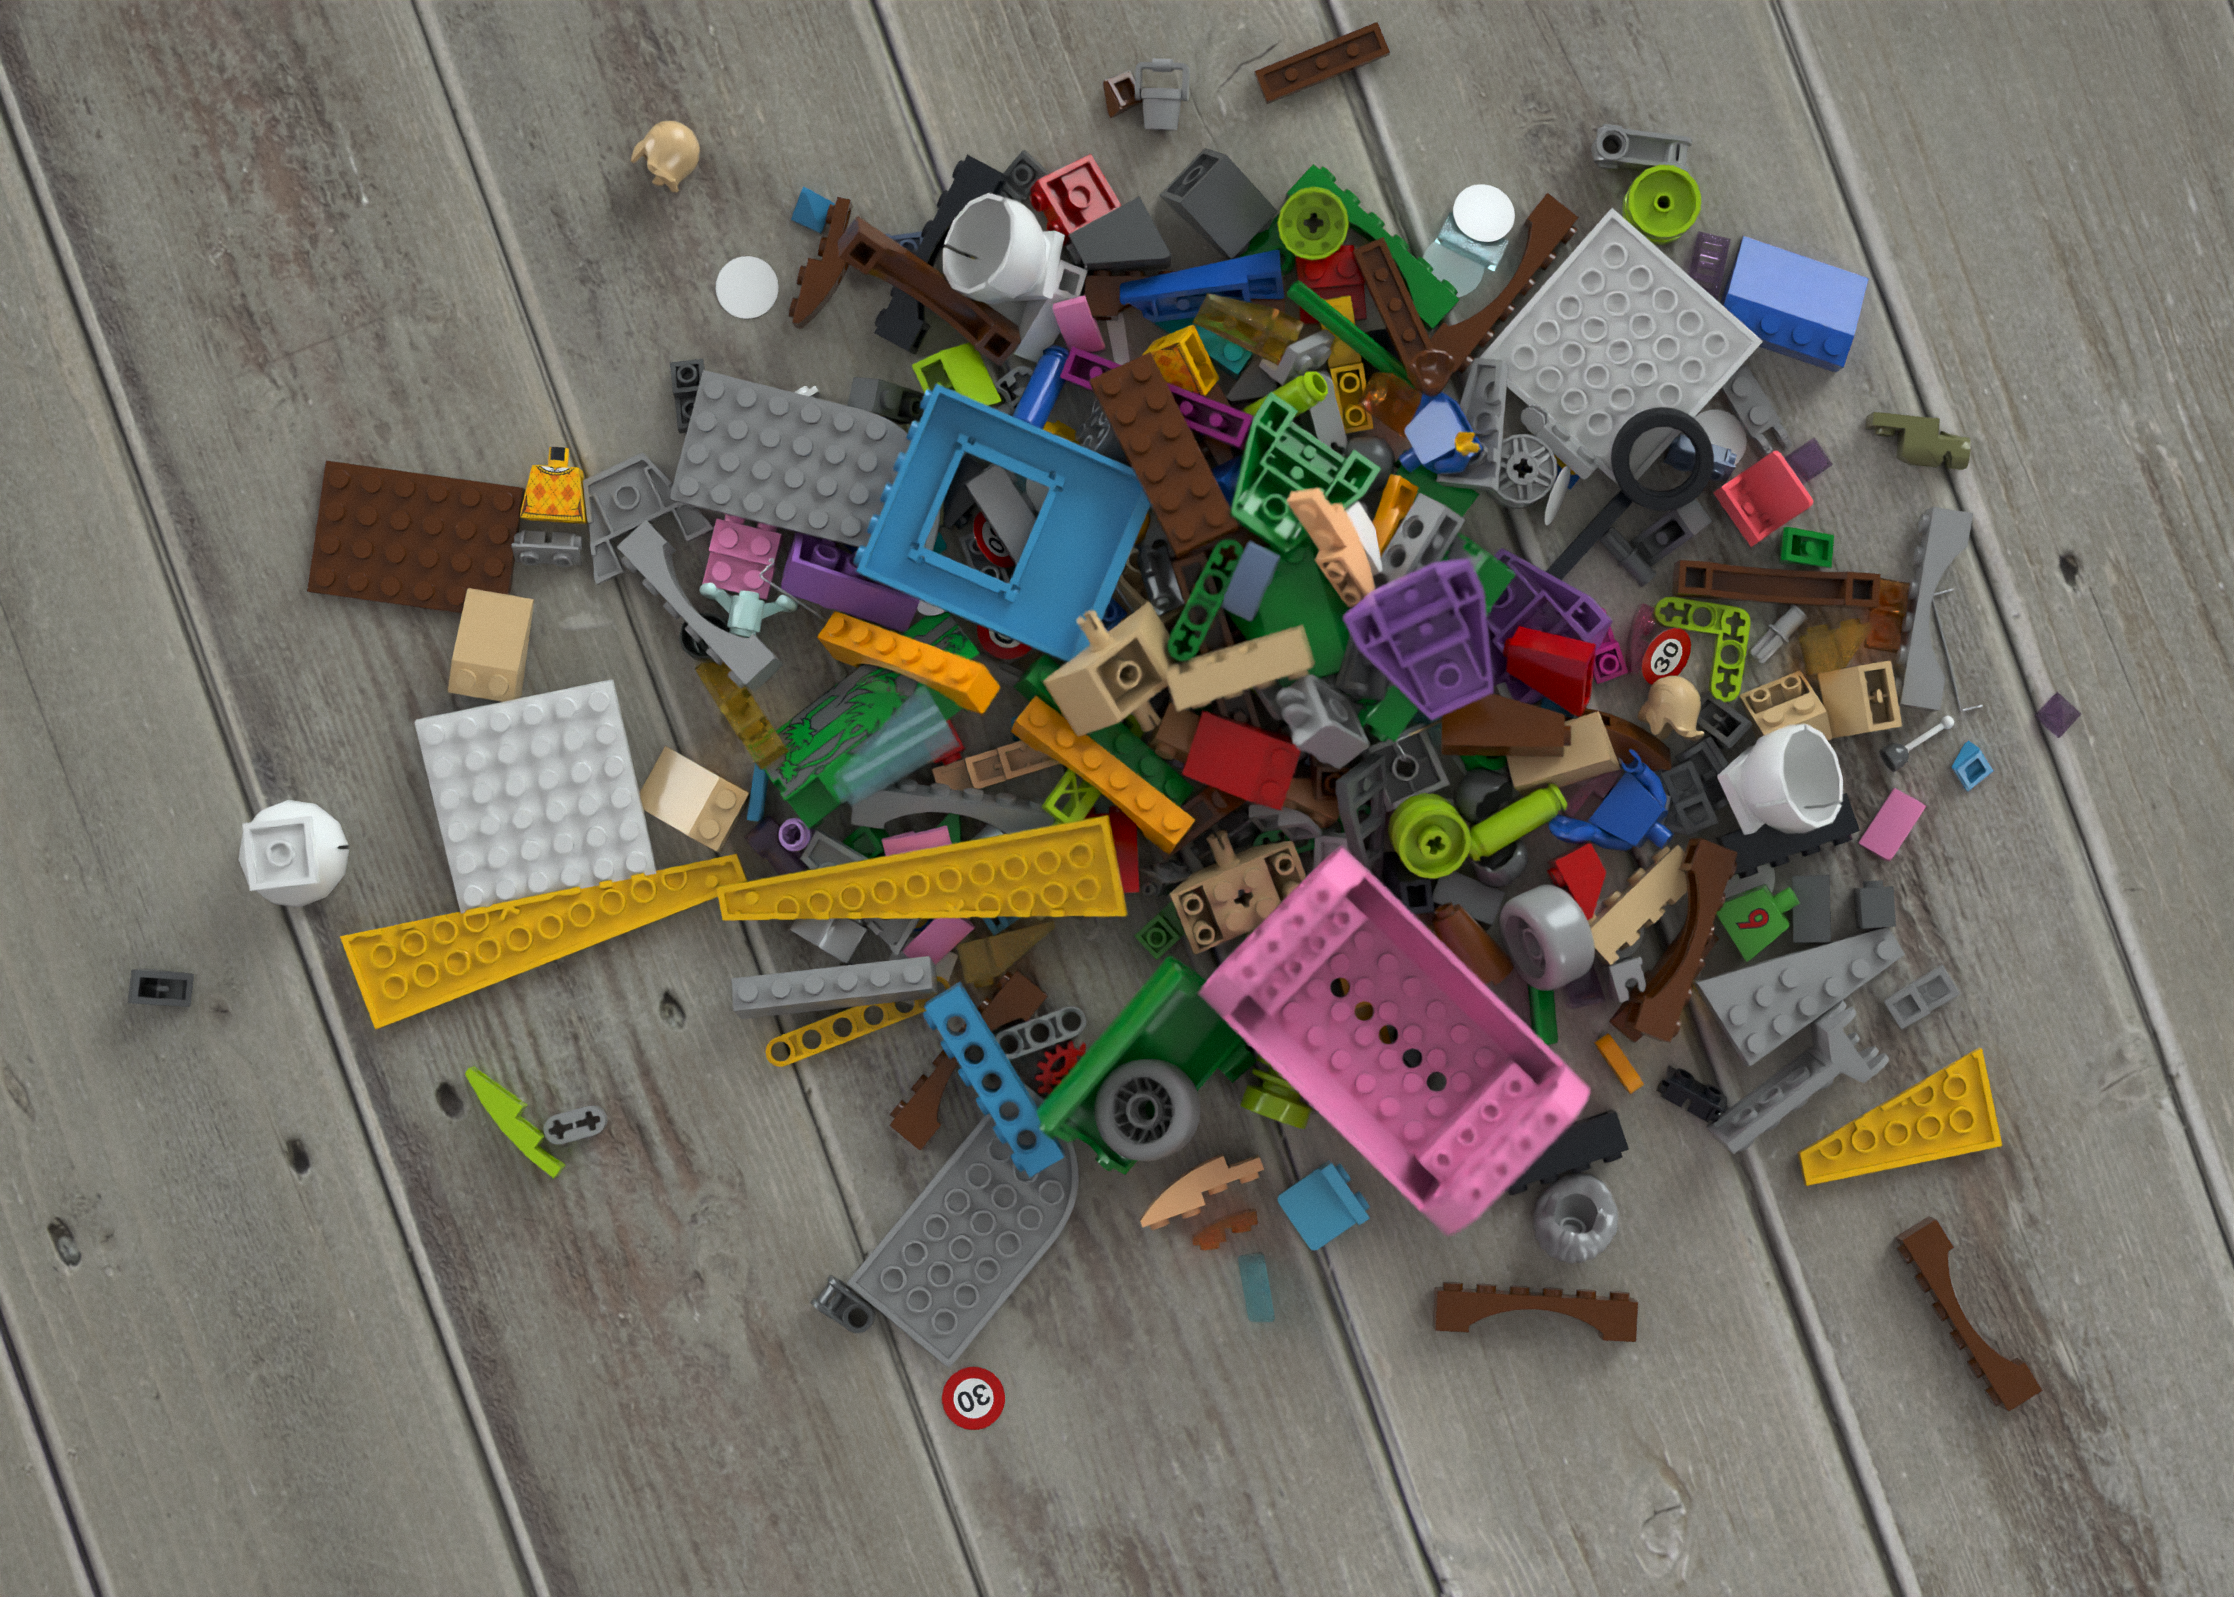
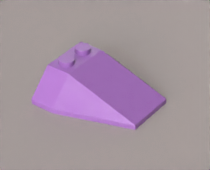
M1501 548L1494 557L1515 572V576L1494 603L1491 612L1486 617L1493 686L1505 682L1513 700L1533 705L1545 696L1506 671L1507 658L1503 657V649L1507 638H1512L1518 627L1521 626L1596 644L1597 650L1613 621L1591 596L1508 550Z
M1469 559L1434 562L1371 591L1343 616L1358 649L1430 720L1494 692L1484 590Z

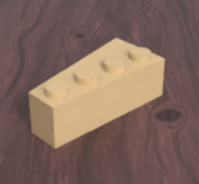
M1672 845L1670 848L1666 846L1664 849H1659L1651 857L1654 863L1646 870L1642 867L1637 869L1627 879L1630 885L1621 893L1617 889L1613 891L1602 902L1606 907L1597 915L1594 914L1592 919L1588 920L1594 939L1595 956L1602 964L1612 965L1619 958L1615 952L1619 949L1623 951L1627 947L1632 946L1640 938V929L1643 927L1648 928L1665 913V906L1668 904L1670 906L1673 905L1688 891L1685 872L1679 870L1685 854L1679 845Z

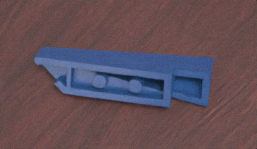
M1279 250L1267 251L1120 284V303L1123 305L1129 303L1141 310L1143 317L1152 323L1252 310L1251 299H1285Z

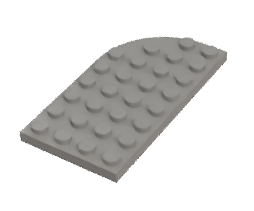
M703 370L669 499L674 502L857 548L860 545L867 547L872 535L866 532L873 514L880 516L885 504L880 502L883 490L887 482L893 485L898 472L893 470L900 451L907 453L911 441L906 439L908 433L878 414ZM941 507L924 545V548L931 551L934 549L938 534Z
M1023 1082L1037 1107H1039L1044 1102V1099ZM1005 1102L1000 1107L1002 1114L1007 1117H1013L1019 1112L1018 1106L1013 1102ZM991 1114L984 1116L846 1284L945 1366L950 1368L1053 1244L1070 1218L1076 1200L1079 1180L1077 1154L1073 1141L1068 1143L1056 1136L1065 1151L1064 1158L1029 1178L1025 1170L1019 1172L1013 1163L1010 1155L1014 1152L1009 1143L1002 1144L993 1129L997 1124ZM1024 1130L1017 1136L1018 1140L1024 1145H1031L1037 1139L1036 1135L1029 1130Z

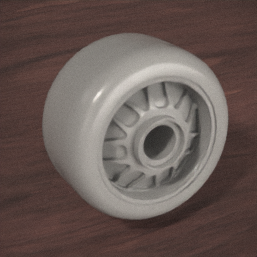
M1541 885L1513 897L1504 905L1499 919L1501 940L1515 970L1525 982L1536 989L1551 991L1581 978L1590 970L1595 955L1592 931L1580 906L1566 891L1554 885Z
M1159 1059L1133 1060L1115 1068L1100 1085L1094 1106L1096 1125L1106 1144L1121 1156L1136 1161L1164 1159L1183 1149L1197 1130L1201 1112L1199 1095L1189 1076L1174 1064ZM1150 1100L1155 1106L1154 1118H1150L1145 1110L1146 1104Z

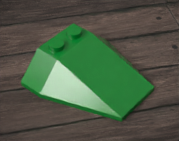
M1270 392L1254 415L1249 429L1230 516L1234 517L1237 522L1273 547L1286 554L1310 536L1287 503L1292 492L1319 488L1330 505L1341 503L1343 508L1347 509L1365 495L1381 468L1356 450H1353L1346 458L1341 456L1292 422L1298 410Z
M1311 536L1286 554L1272 545L1265 547V549L1279 555L1280 559L1272 582L1265 589L1257 615L1250 622L1223 608L1247 641L1303 625L1315 662L1312 668L1307 669L1308 675L1312 674L1320 679L1339 673L1349 640V629L1343 616L1350 611V607L1343 602L1316 563L1315 558L1320 551ZM1226 565L1219 569L1227 577H1229L1232 571L1226 570ZM1212 575L1217 593H1219L1223 588V581L1219 576ZM1287 675L1276 680L1283 689H1286L1300 678L1289 680Z

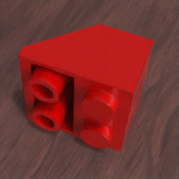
M1583 843L1547 861L1550 869L1546 870L1554 886L1566 891L1577 902L1588 921L1593 918L1606 876V870L1592 844Z

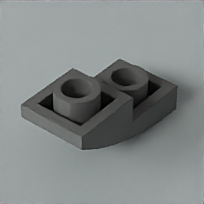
M1023 150L1003 173L1008 177V180L999 196L1016 200L1022 204L1031 194L1029 189L1034 183L1048 175L1049 172L1026 150Z
M703 359L670 363L679 434L687 433L701 376L703 370H705Z

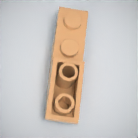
M1319 488L1292 492L1287 503L1320 550L1315 558L1316 563L1343 602L1348 607H1354L1371 591L1375 590V585L1364 547L1350 517L1341 503L1330 505Z
M1222 1153L1189 1169L1170 1183L1151 1202L1140 1218L1142 1227L1150 1225L1151 1230H1155L1170 1224L1168 1218L1181 1214L1182 1219L1201 1213L1200 1207L1206 1205L1202 1192L1208 1190L1209 1195L1228 1189L1227 1183L1239 1179L1240 1183L1243 1184L1259 1178L1258 1172L1264 1170L1259 1155L1227 1166Z

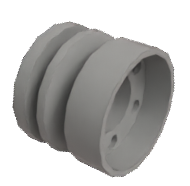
M1529 434L1512 435L1503 439L1498 492L1486 491L1487 495L1498 505L1509 509H1525L1536 504L1553 487L1557 476V461L1551 448L1541 439ZM1520 462L1524 463V469L1529 470V473H1526L1522 478H1519L1518 472L1513 470Z

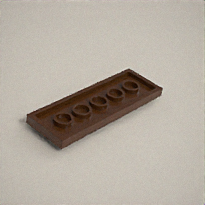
M1151 352L1090 379V386L1176 557L1178 558L1239 530V525L1236 519L1230 516L1231 509Z

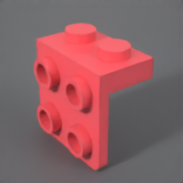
M1779 451L1771 452L1713 492L1750 547L1813 505L1812 497Z

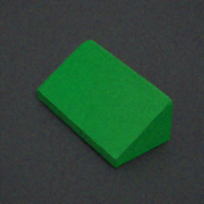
M1527 983L1531 1031L1546 1045L1556 1044L1558 1042L1554 990H1539Z

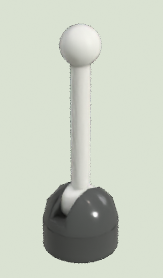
M1950 716L1943 717L1940 724L1905 746L1891 743L1879 750L1883 762L1892 772L1899 770L1908 762L1911 749L1941 730L1952 728L1954 725L1953 718Z

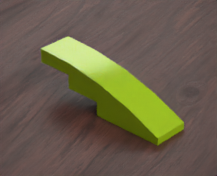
M475 1066L468 1068L465 1072L467 1079L480 1102L502 1132L526 1157L553 1179L558 1177L566 1165L540 1147V1144L545 1139L544 1132L520 1116L528 1104Z

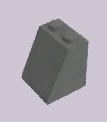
M1204 148L1160 194L1161 198L1215 250L1230 259L1242 255L1248 249L1249 241L1257 233L1265 231L1271 225L1272 217L1278 212L1226 154Z
M1140 196L1069 234V245L1066 246L1068 250L1067 255L1073 265L1088 270L1086 275H1091L1092 271L1098 270L1119 273L1126 271L1162 270L1171 266V253Z

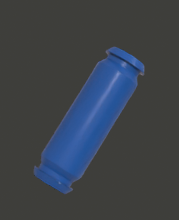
M1057 345L1049 346L1043 350V356L1040 357L1012 417L1040 429L1044 428L1065 384V380L1060 378V375L1070 353L1068 350Z

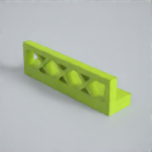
M1129 714L1123 719L1125 721L1123 724L1140 739L1144 732L1141 730V726L1136 718ZM1069 768L1041 806L1055 819L1052 825L1083 820L1101 795V792L1085 779L1077 788L1076 773ZM1069 784L1070 790H1065ZM1070 794L1071 798L1062 811L1054 806L1061 795Z

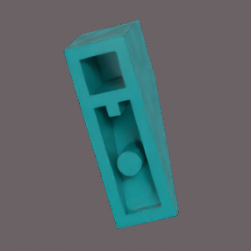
M1208 316L1155 322L1157 327L1168 334L1194 325L1212 364L1235 380L1238 379L1256 351L1254 345Z

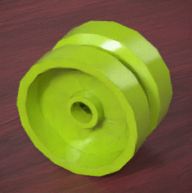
M1657 165L1646 169L1631 184L1623 199L1622 215L1623 218L1654 245H1665L1677 241L1695 223L1701 210V193L1697 182L1687 171L1674 165ZM1659 201H1662L1666 204L1664 206V209L1658 206Z
M1423 793L1411 796L1398 805L1390 818L1388 834L1391 845L1408 870L1420 877L1435 879L1449 875L1458 869L1468 856L1471 845L1469 828L1452 804L1439 795Z

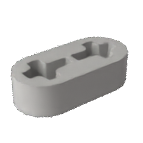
M589 1105L548 1118L543 1130L549 1142L556 1145L564 1144L602 1132L606 1128L608 1120L606 1112L601 1107ZM588 1111H591L593 1116L599 1115L600 1122L595 1124V1130H592L590 1125L579 1127L578 1121L587 1118ZM555 1120H559L561 1125L568 1123L573 1125V1129L563 1132L564 1138H560L557 1133L552 1134L551 1128L556 1126Z

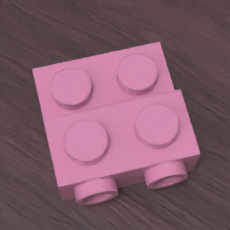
M725 515L724 520L716 518L709 547L710 554L702 584L713 583L716 588L738 594L740 590L756 592L760 594L759 599L768 601L771 585L761 579L759 575L772 563V561H768L773 558L774 564L762 574L763 578L771 583L773 582L784 536L776 533L777 527L758 523L757 528L744 525L745 519Z

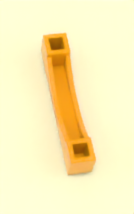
M834 611L817 636L831 656L838 661L857 668L861 664H870L895 671L936 690L953 700L958 706L982 715L1001 688L982 664Z
M1035 696L1015 720L1011 730L1013 734L1036 752L1040 751L1050 756L1094 786L1118 806L1142 830L1145 837L1168 855L1171 854L1195 822L1193 817L1086 734L1077 736L1068 721L1039 697Z

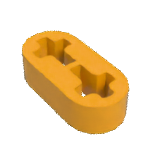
M1609 1033L1594 1042L1600 1054L1629 1094H1632L1644 1085L1629 1060Z

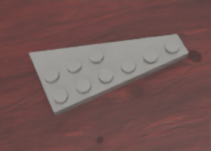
M1880 927L1835 942L1818 945L1811 949L1794 952L1692 983L1745 1066H1752L1900 959L1905 953L1888 927Z

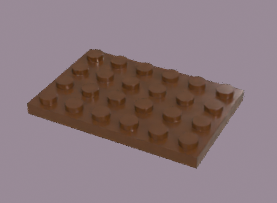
M326 460L307 592L461 614L468 588L510 595L515 563L511 545L514 543L515 534L519 533L520 512L525 489L522 487Z

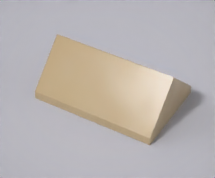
M1599 711L1564 722V726H1571V746H1564L1563 757L1506 756L1514 788L1525 797L1538 788H1547V783H1554L1560 788L1620 770L1619 762Z

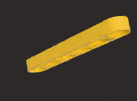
M936 976L937 981L944 985L945 990L950 988V984L945 978ZM930 998L914 1000L913 1009L906 1013L899 1011L895 1002L874 1004L882 1009L884 1015L883 1020L876 1025L868 1023L864 1016L865 1010L872 1005L849 1008L775 1037L766 1046V1058L774 1066L782 1067L922 1013L926 1011L924 1006ZM843 1017L850 1020L853 1027L850 1035L841 1037L835 1033L833 1026L838 1018ZM816 1030L819 1032L822 1039L819 1047L810 1049L804 1045L803 1035L806 1031ZM785 1042L788 1044L791 1051L788 1059L779 1061L773 1057L772 1047L775 1043Z

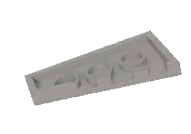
M818 829L800 859L810 869H816L868 858ZM921 918L862 919L898 956Z

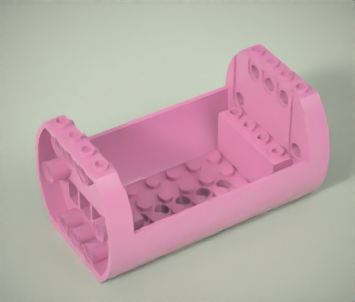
M1343 846L1338 847L1314 868L1222 962L1198 992L1227 1023L1446 1236L1460 1231L1476 1220L1575 1119L1590 1093V1087ZM1336 978H1344L1349 982V992L1343 997L1334 996L1330 990L1331 983ZM1366 1001L1372 1004L1374 1012L1370 1019L1359 1020L1355 1016L1354 1010L1359 1002ZM1384 1025H1392L1397 1029L1398 1037L1391 1044L1382 1043L1379 1039V1030ZM1414 1048L1420 1051L1422 1060L1418 1066L1407 1067L1403 1063L1402 1058L1406 1050ZM1433 1072L1442 1073L1446 1079L1445 1086L1439 1091H1433L1427 1086V1078Z

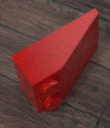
M1202 710L1182 775L1247 801L1281 811L1301 750L1296 747L1292 737Z

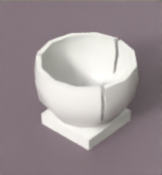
M987 193L968 202L953 220L944 242L948 247L970 255L975 259L955 253L948 248H943V272L952 289L963 296L980 302L997 305L1002 302L1052 299L1065 235L1057 231L1042 232L1033 212L1020 202Z
M1807 724L1789 725L1760 737L1754 746L1748 747L1717 775L1744 835L1755 833L1764 823L1784 833L1809 832L1832 823L1841 808L1839 803H1842L1843 777L1836 752L1822 732Z
M286 800L263 809L255 816L251 823L242 824L243 833L239 862L249 884L250 891H257L270 903L303 907L327 897L346 873L349 850L337 848L339 846H349L341 825L317 804Z

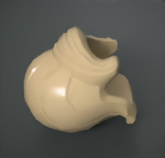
M662 121L653 126L645 138L634 147L631 162L635 163L643 156L648 161L647 168L656 175L652 183L656 186L666 184L671 192H678V184L697 166L700 147L696 135L687 126L676 121Z
M1667 676L1654 682L1649 690L1648 700L1640 707L1637 715L1641 722L1650 724V731L1653 735L1658 734L1657 738L1663 740L1668 738L1672 730H1675L1678 735L1683 736L1685 739L1697 741L1703 738L1705 734L1704 731L1696 730L1701 710V701L1694 685L1680 676Z

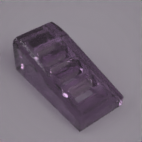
M1698 231L1687 274L1694 281L1699 280L1712 283L1711 289L1702 288L1718 300L1731 239ZM1703 242L1721 246L1720 253L1703 249ZM1700 255L1718 259L1717 265L1700 261ZM1698 267L1715 271L1714 277L1697 273Z

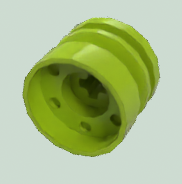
M1319 187L1303 188L1291 195L1281 208L1278 220L1279 235L1286 248L1296 256L1309 260L1326 258L1337 251L1346 239L1349 226L1347 209L1341 199L1330 190ZM1311 213H1317V218L1323 220V225L1318 226L1315 232L1310 231L1309 225H1304V219H1309Z
M1258 1053L1256 1060L1269 1065L1268 1072L1253 1068L1252 1074L1264 1080L1263 1086L1247 1085L1240 1106L1273 1120L1305 1129L1312 1108L1300 1101L1301 1094Z

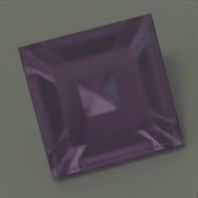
M2055 692L2034 717L2057 738H2060L2078 719L2081 713L2060 693Z

